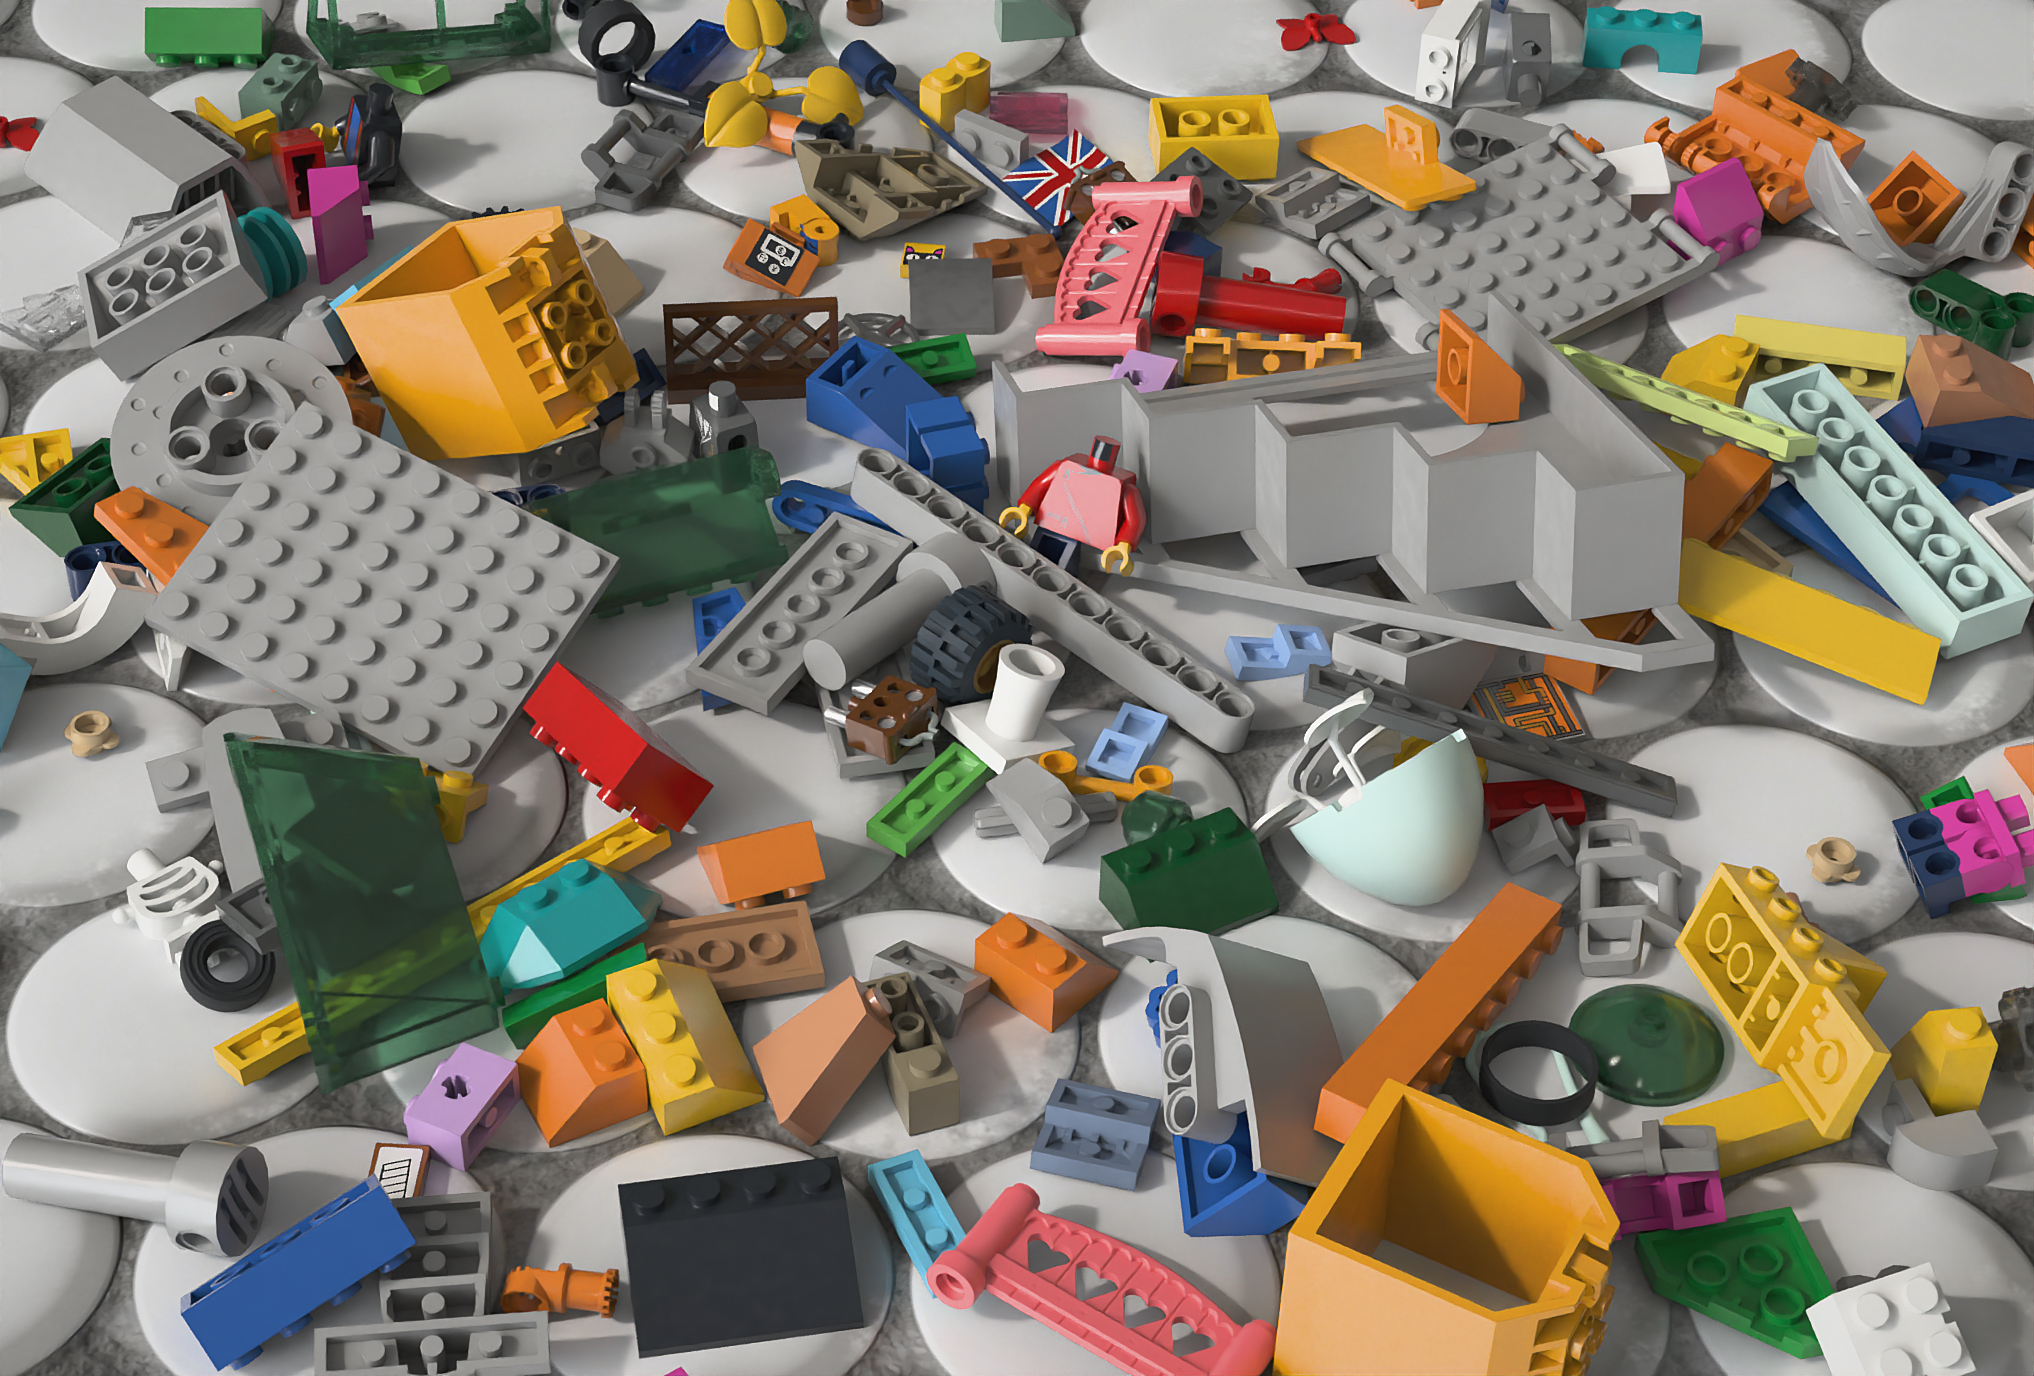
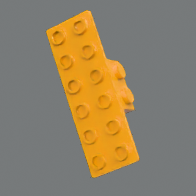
M1399 104L1384 108L1386 134L1367 124H1361L1297 141V150L1310 156L1313 160L1328 166L1329 169L1346 176L1347 179L1364 186L1365 189L1377 193L1385 200L1397 204L1405 211L1422 210L1427 207V203L1438 200H1459L1463 197L1464 193L1477 190L1475 180L1439 162L1438 147L1440 146L1441 139L1436 123Z

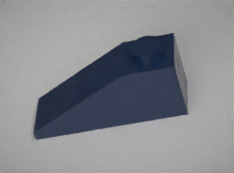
M2005 416L1923 428L1912 461L1919 468L2034 489V420L2016 416Z

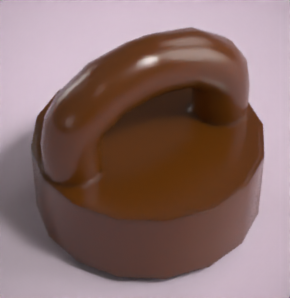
M848 0L846 2V18L851 23L859 26L875 25L883 18L882 0Z

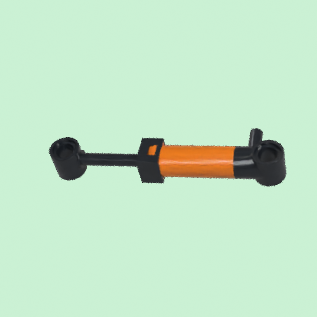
M606 54L595 62L598 100L600 103L610 107L629 105L635 100L636 95L687 110L689 114L705 119L710 98L715 90L722 85L708 80L691 96L638 79V76L634 73V60L626 54ZM762 106L767 114V131L764 137L755 145L796 157L794 149L796 140H838L839 145L844 149L855 150V130L849 125V119L843 113H838L830 122L820 124Z

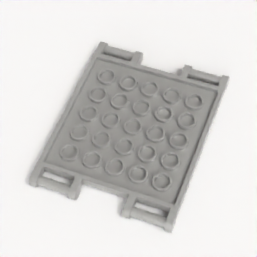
M1563 123L1555 125L1548 135L1464 174L1476 181L1477 190L1464 193L1461 199L1427 203L1426 208L1418 211H1405L1402 207L1397 206L1341 234H1336L1335 232L1326 234L1320 240L1318 246L1319 251L1325 257L1335 259L1359 282V288L1368 297H1375L1392 288L1429 321L1418 329L1415 340L1425 350L1438 351L1440 309L1449 308L1487 344L1488 291L1497 290L1551 344H1566L1712 271L1720 260L1718 252L1710 246L1701 245L1675 223V217L1665 208L1658 209L1651 215L1648 221L1641 223L1605 193L1600 187L1608 184L1614 178L1616 167L1607 159L1600 160L1575 139L1573 131ZM1561 150L1566 151L1585 167L1588 172L1583 174L1558 152ZM1665 235L1689 255L1691 259L1684 260L1658 237ZM1350 251H1353L1356 255H1358L1373 270H1369Z

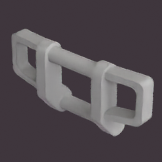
M1632 818L1583 822L1580 825V850L1576 855L1575 868L1576 873L1580 876V911L1575 916V932L1579 936L1581 972L1586 977L1635 974L1640 969L1644 940L1662 949L1677 948L1675 943L1684 928L1678 917V885L1681 884L1683 877L1682 864L1677 859L1650 846L1641 845L1637 822ZM1626 838L1632 844L1629 846L1591 848L1593 841ZM1642 876V879L1658 886V910L1648 905L1600 907V879ZM1631 938L1630 948L1625 953L1590 954V940Z
M1656 1119L1642 1121V1137L1571 1147L1567 1133L1561 1132L1550 1134L1549 1141L1544 1142L1587 1160L1597 1178L1647 1172L1648 1177L1665 1175V1173L1716 1171L1721 1168L1716 1129L1713 1126L1660 1125L1659 1120Z

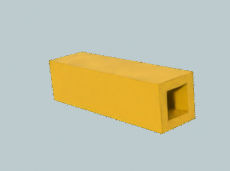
M1782 1080L1666 1116L1662 1125H1707L1715 1127L1721 1166L1719 1176L1722 1179L1848 1139L1851 1135L1855 1117L1841 1140L1822 1137L1786 1083Z

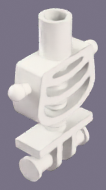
M142 849L134 853L127 864L129 872L138 881L126 888L130 907L115 910L113 920L117 924H124L129 919L134 918L140 930L147 938L164 941L167 959L171 964L177 962L180 968L181 954L189 937L202 925L221 919L215 903L222 900L217 876L222 874L224 867L217 860L211 861L208 867L190 856L166 867L152 850ZM233 949L217 950L208 958L207 965L213 968L220 964L218 953L225 951L230 957H234L240 952Z

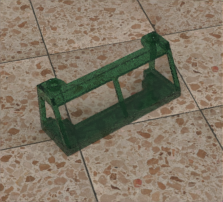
M308 0L306 34L333 71L550 52L552 41L549 0H540L542 26L525 5L526 0H516L515 3H506L504 11L494 15V24L446 27L444 0H435L437 28L360 35L356 34L351 25L338 24L336 0H327L329 20L317 18L318 0Z

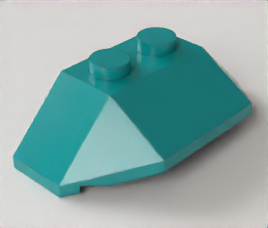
M581 858L575 862L568 863L558 872L534 885L521 889L515 896L498 904L466 969L468 977L496 998L511 994L512 989L532 988L565 978L648 930L656 916L657 909L663 903L662 896L634 876Z

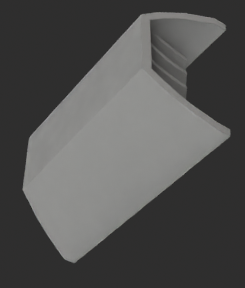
M116 75L61 102L34 143L24 164L25 173L29 178L122 246L220 190L225 192L229 201L236 200L250 211L259 206L273 209L261 185L248 170L246 150L241 144L192 111L175 110L168 112Z

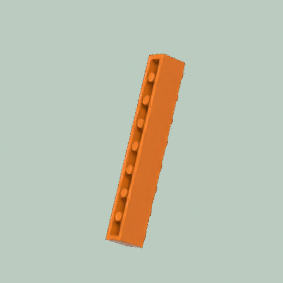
M1728 442L1714 456L1708 455L1697 475L1693 479L1688 478L1685 480L1682 540L1685 538L1698 539L1711 548L1720 551L1769 496L1774 461ZM1652 608L1580 619V621L1595 638L1637 645L1659 619L1651 612ZM1545 654L1543 673L1593 695L1617 667Z
M1507 882L1322 1087L1314 1130L1345 1144L1387 1078L1428 1094L1429 1089L1434 1083L1440 1086L1447 1078L1453 1061L1457 1057L1465 1058L1469 1053L1476 1034L1480 1030L1487 1032L1490 1029L1502 1004L1509 1006L1519 990L1520 983L1524 979L1531 980L1535 976L1543 956L1555 953L1564 932V928L1558 926L1563 905L1511 882Z

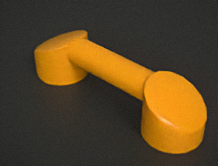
M1048 751L1039 758L1038 765L1059 778L1072 796L1073 794L1084 795L1110 791L1114 793L1118 801L1131 802L1137 808H1148L1163 802L1172 793L1173 774L1162 766L1146 765L1140 767L1135 772L1134 783L1077 775V759L1065 751Z

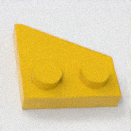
M68 428L0 438V473L24 495L74 459Z

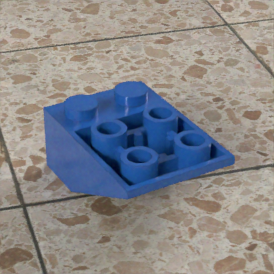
M857 336L849 339L806 379L808 422L872 448L884 449L906 461V405L944 398L890 349Z

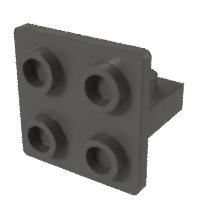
M1190 147L1150 180V182L1176 181L1179 176H1198L1201 180L1203 206L1198 217H1179L1176 214L1170 231L1193 232L1197 228L1205 235L1210 236L1250 202L1253 196L1249 189L1194 147Z

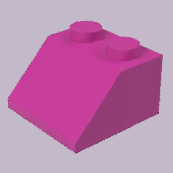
M1733 157L1678 184L1673 210L1675 223L1701 245L1710 246L1719 253L1720 260L1717 266L1723 265L1727 261L1757 247L1761 238L1760 230L1764 212L1741 160ZM1668 239L1667 245L1684 260L1691 259L1689 255Z
M357 165L307 169L320 285L330 284L368 257L366 240L374 239L372 216L363 215L362 206L370 205L368 182L359 181Z

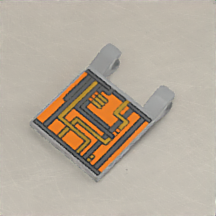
M1523 650L1525 655L1519 657V667L1523 673L1480 681L1467 701L1475 715L1557 741L1574 744L1583 742L1586 738V734L1555 678L1543 673L1545 654Z

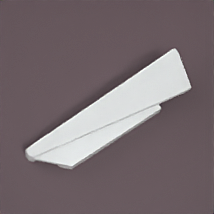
M1658 142L1594 154L1600 160L1607 159L1616 167L1614 178L1600 188L1628 212L1631 211L1632 194L1670 193L1671 185L1662 148ZM1575 159L1568 160L1583 174L1588 172Z

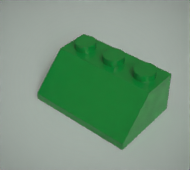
M145 7V54L152 62H156V65L159 67L176 68L180 66V62H195L197 67L215 68L219 66V62H234L236 67L255 68L257 67V62H266L270 57L275 35V25L262 8Z

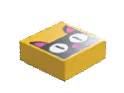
M905 242L900 264V277L909 278L908 259H946V245Z

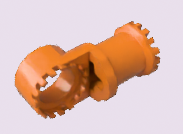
M571 1263L560 1264L558 1271L541 1270L537 1267L533 1269L530 1266H525V1269L522 1270V1267L519 1266L516 1272L515 1269H512L508 1273L500 1305L507 1314L548 1310V1315L549 1312L564 1314L569 1308L600 1312L601 1318L610 1319L613 1317L615 1305H617V1299L612 1298V1295L618 1296V1291H613V1288L618 1289L619 1269L609 1268L605 1273L573 1269ZM521 1292H525V1293L532 1294V1295H534V1296H533V1299H529V1295H528V1294H525L524 1297L521 1296L520 1294H521Z

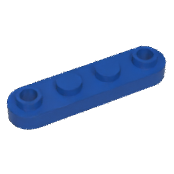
M790 480L784 482L778 488L772 501L773 513L780 522L789 527L812 534L835 511L905 537L858 505L851 496L804 481ZM794 498L801 499V500H803L804 502L797 501V500L794 499ZM913 543V550L919 547Z

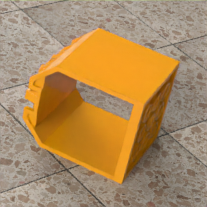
M561 206L448 222L336 308L346 331L410 453L425 461L529 452L587 426L600 414L596 406L603 400L609 399L616 392L629 390L640 380L636 360Z
M1387 1078L1289 1231L1272 1376H1585L1591 1363L1588 1353L1596 1355L1608 1326L1607 1323L1601 1320L1607 1314L1615 1294V1287L1608 1284L1613 1255L1609 1248L1620 1228V1221L1589 1162ZM1385 1239L1532 1304L1495 1312L1371 1257L1381 1240Z

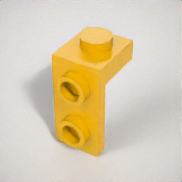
M205 97L195 98L196 114L241 144L246 150L247 163L271 154L269 134L277 133L278 125L276 115L269 109L232 122Z

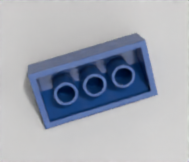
M1247 1111L1237 1114L1235 1130L1231 1137L1222 1144L1208 1143L1172 1133L1184 1233L1190 1237L1269 1235L1298 1217L1308 1203L1306 1185L1253 1171Z
M374 1173L181 1297L180 1314L217 1371L219 1372L229 1364L236 1371L259 1357L264 1352L260 1344L280 1332L283 1338H287L307 1326L313 1320L309 1312L328 1300H330L333 1306H336L352 1297L363 1287L359 1280L375 1269L379 1268L381 1273L385 1274L404 1263L411 1257L408 1248L417 1242Z

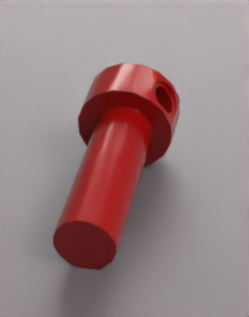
M1163 250L1160 253L1149 315L1150 333L1153 335L1186 340L1187 336H1192L1194 324L1248 333H1261L1262 335L1279 337V334L1305 335V342L1311 343L1325 341L1326 333L1342 334L1346 311V297L1206 275L1203 274L1204 258L1201 256Z

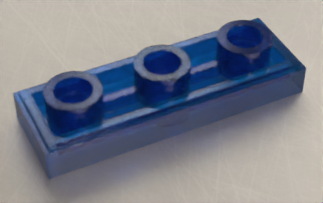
M698 19L644 74L645 81L682 93L731 41L726 33L725 26Z

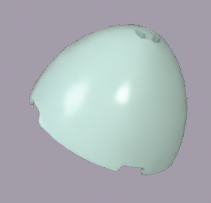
M1463 728L1457 730L1394 769H1389L1367 782L1368 784L1361 787L1363 796L1361 800L1343 810L1338 800L1327 805L1328 807L1323 810L1317 811L1300 823L1290 827L1295 838L1333 877L1362 893L1389 903L1414 907L1432 905L1445 900L1454 894L1470 875L1478 855L1483 828L1484 789L1476 756L1468 736Z

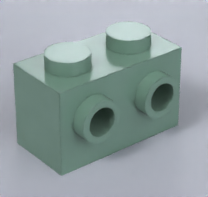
M274 53L238 92L241 118L244 119L269 109L276 115L278 132L291 130L302 119L314 102L318 101L321 97L323 83L319 78L317 61L303 59L297 55Z

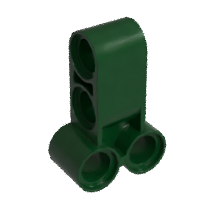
M1947 269L1936 271L1909 292L1908 301L1916 315L2006 361L2009 359L2011 347H2026L2033 341L2034 296L2030 294L2014 292L2002 296Z

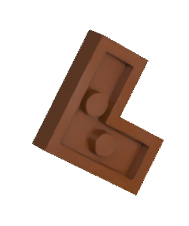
M1032 234L1028 237L991 239L987 242L973 243V258H991L993 279L1022 275L1031 299L1056 295L1064 260L1053 234Z

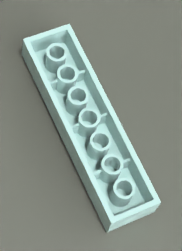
M1823 362L1749 386L1743 407L1744 410L1819 437L1816 455L1797 456L1795 462H1781L1769 459L1774 461V465L1910 620L1924 633L1942 639L1939 653L1945 659L2021 633L2034 599V593ZM1761 449L1768 457L1769 451Z

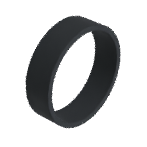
M1519 1021L1498 1029L1487 1039L1482 1050L1479 1086L1486 1101L1496 1111L1509 1119L1534 1126L1560 1125L1578 1118L1590 1107L1595 1095L1599 1070L1598 1059L1590 1044L1569 1028L1546 1021ZM1541 1047L1559 1052L1573 1060L1585 1073L1588 1083L1578 1092L1564 1098L1551 1100L1534 1099L1519 1095L1502 1085L1491 1072L1489 1064L1498 1055L1511 1049Z

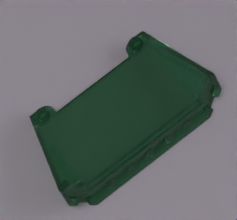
M238 732L222 734L232 778L239 792L302 1017L307 1042L311 1049L321 1095L499 1028L497 1008L506 1006L503 989L498 976L490 978L488 976L434 807L441 804L434 775L424 776L419 758Z

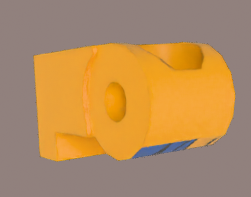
M805 194L770 207V227L774 222H778L805 238L803 248L821 258L817 267H826L836 263L839 259V250L837 249L839 227Z

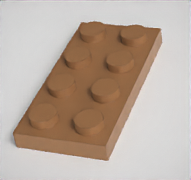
M806 900L651 923L648 930L607 953V957L610 958L644 942L651 960L661 959L706 969L721 1003L825 987V972Z

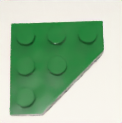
M1791 1206L1727 1218L1726 1222L1680 1230L1666 1229L1637 1235L1634 1250L1654 1292L1799 1359L1824 1355L1806 1310L1834 1294L1835 1291Z

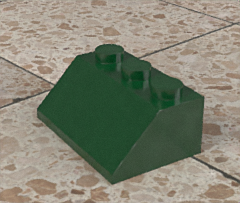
M100 438L8 508L11 515L59 557L65 558L70 550L79 546L117 540L94 517L96 503L121 492L111 465V438Z
M1230 807L1101 856L1099 900L1124 931L1142 927H1169L1194 930L1218 936L1279 911V902L1257 839ZM1146 958L1150 963L1156 961Z

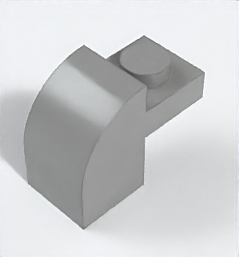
M1912 1078L1893 1081L1886 1105L1882 1108L1884 1128L1888 1135L1892 1137L1886 1158L1891 1168L1910 1183L1935 1191H1956L1988 1184L1999 1149L1975 1109L1935 1117Z

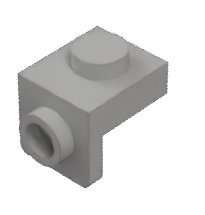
M1545 804L1492 830L1503 862L1512 876L1556 853L1567 868L1576 864L1569 847L1575 844L1576 840L1569 825L1563 817L1555 820Z

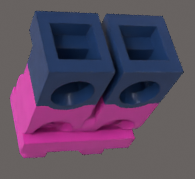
M1986 789L1974 793V799L1957 800L1892 821L1898 852L1913 883H1915L1916 890L1930 919L1950 913L1949 903L1980 892H1996L2008 884L2011 888L2025 884L2023 869L2034 865V829L2014 836L2010 833L2030 826L2029 814L2020 794L1994 802L1989 790Z

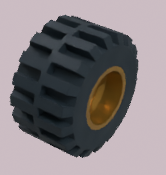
M969 585L966 589L962 587L955 590L951 596H946L937 608L931 611L917 633L918 637L913 643L911 650L913 655L909 661L913 682L927 689L930 687L936 688L937 700L948 707L992 699L997 679L1000 650L1010 644L1032 645L1033 640L1030 638L1033 630L1029 624L1030 620L1026 615L982 587Z

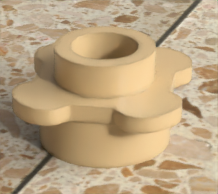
M91 710L77 714L64 730L65 737L72 740V753L78 757L101 753L105 749L116 747L120 742L119 735L112 732L110 728L112 726L111 718L100 711Z
M1827 837L1820 840L1818 844L1810 845L1807 848L1806 857L1813 864L1811 875L1817 881L1839 882L1844 879L1848 882H1854L1859 879L1861 870L1854 865L1856 850L1847 840L1838 837Z

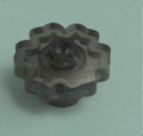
M1797 57L1785 71V74L1790 78L1789 83L1795 88L1788 99L1821 117L1826 114L1831 118L1836 117L1841 121H1845L1857 108V105L1851 100L1853 98L1844 86L1832 74L1813 62H1805Z
M2023 986L2003 992L2002 999L1998 1002L2001 1020L1988 1022L1998 1044L1991 1070H1996L1999 1073L2014 1071L2016 1080L2028 1092H2034V987L2026 988Z

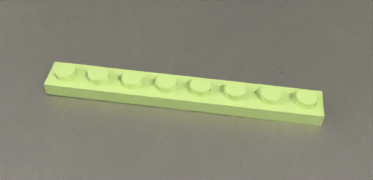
M1552 344L1595 387L1608 390V396L1613 399L1623 401L1635 400L1640 402V409L1649 412H1667L1671 414L1670 419L1674 422L1686 425L1703 426V432L1711 436L1733 437L1736 439L1735 444L1737 446L1754 450L1769 451L1768 457L1777 461L1795 462L1797 456L1816 455L1819 441L1817 436L1568 344Z

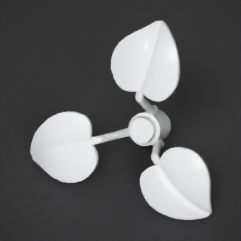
M1370 688L1359 691L1343 703L1325 712L1311 725L1304 737V742L1309 748L1315 747L1327 738L1340 761L1333 770L1334 777L1341 779L1348 775L1354 786L1338 800L1342 810L1363 798L1361 787L1368 783L1360 767L1381 756L1401 753L1400 732L1381 725L1374 728L1358 741L1348 755L1338 741L1339 730L1358 718L1371 704L1374 692ZM1295 795L1263 815L1250 831L1254 834L1259 844L1297 817L1303 810L1313 808L1321 811L1328 806L1309 795L1302 799Z

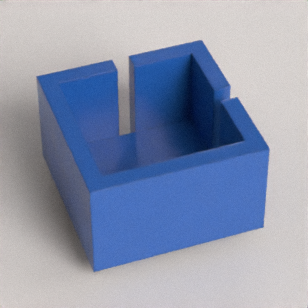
M957 395L906 405V463L983 515L984 500L989 498V485L984 474V465L990 463V451L986 439L979 438L976 433L973 414L970 411L965 412Z

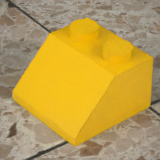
M1719 333L1672 356L1660 379L1741 408L1746 399L1749 386L1753 384L1761 345L1746 341L1741 337L1727 336ZM1667 412L1661 413V414H1665V415L1671 416V414H1669V413H1667Z

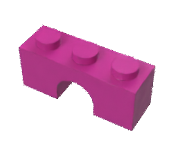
M1719 1170L1665 1173V1175L1648 1177L1647 1172L1598 1180L1620 1221L1619 1231L1613 1241L1622 1240L1621 1235L1655 1229L1680 1230L1727 1221Z

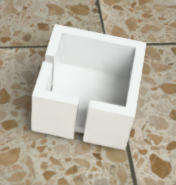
M2034 489L1973 513L1968 522L2034 593Z
M1930 1262L1834 1293L1806 1310L1833 1376H1966L1977 1370L1956 1321L1946 1324L1942 1315L1951 1309Z

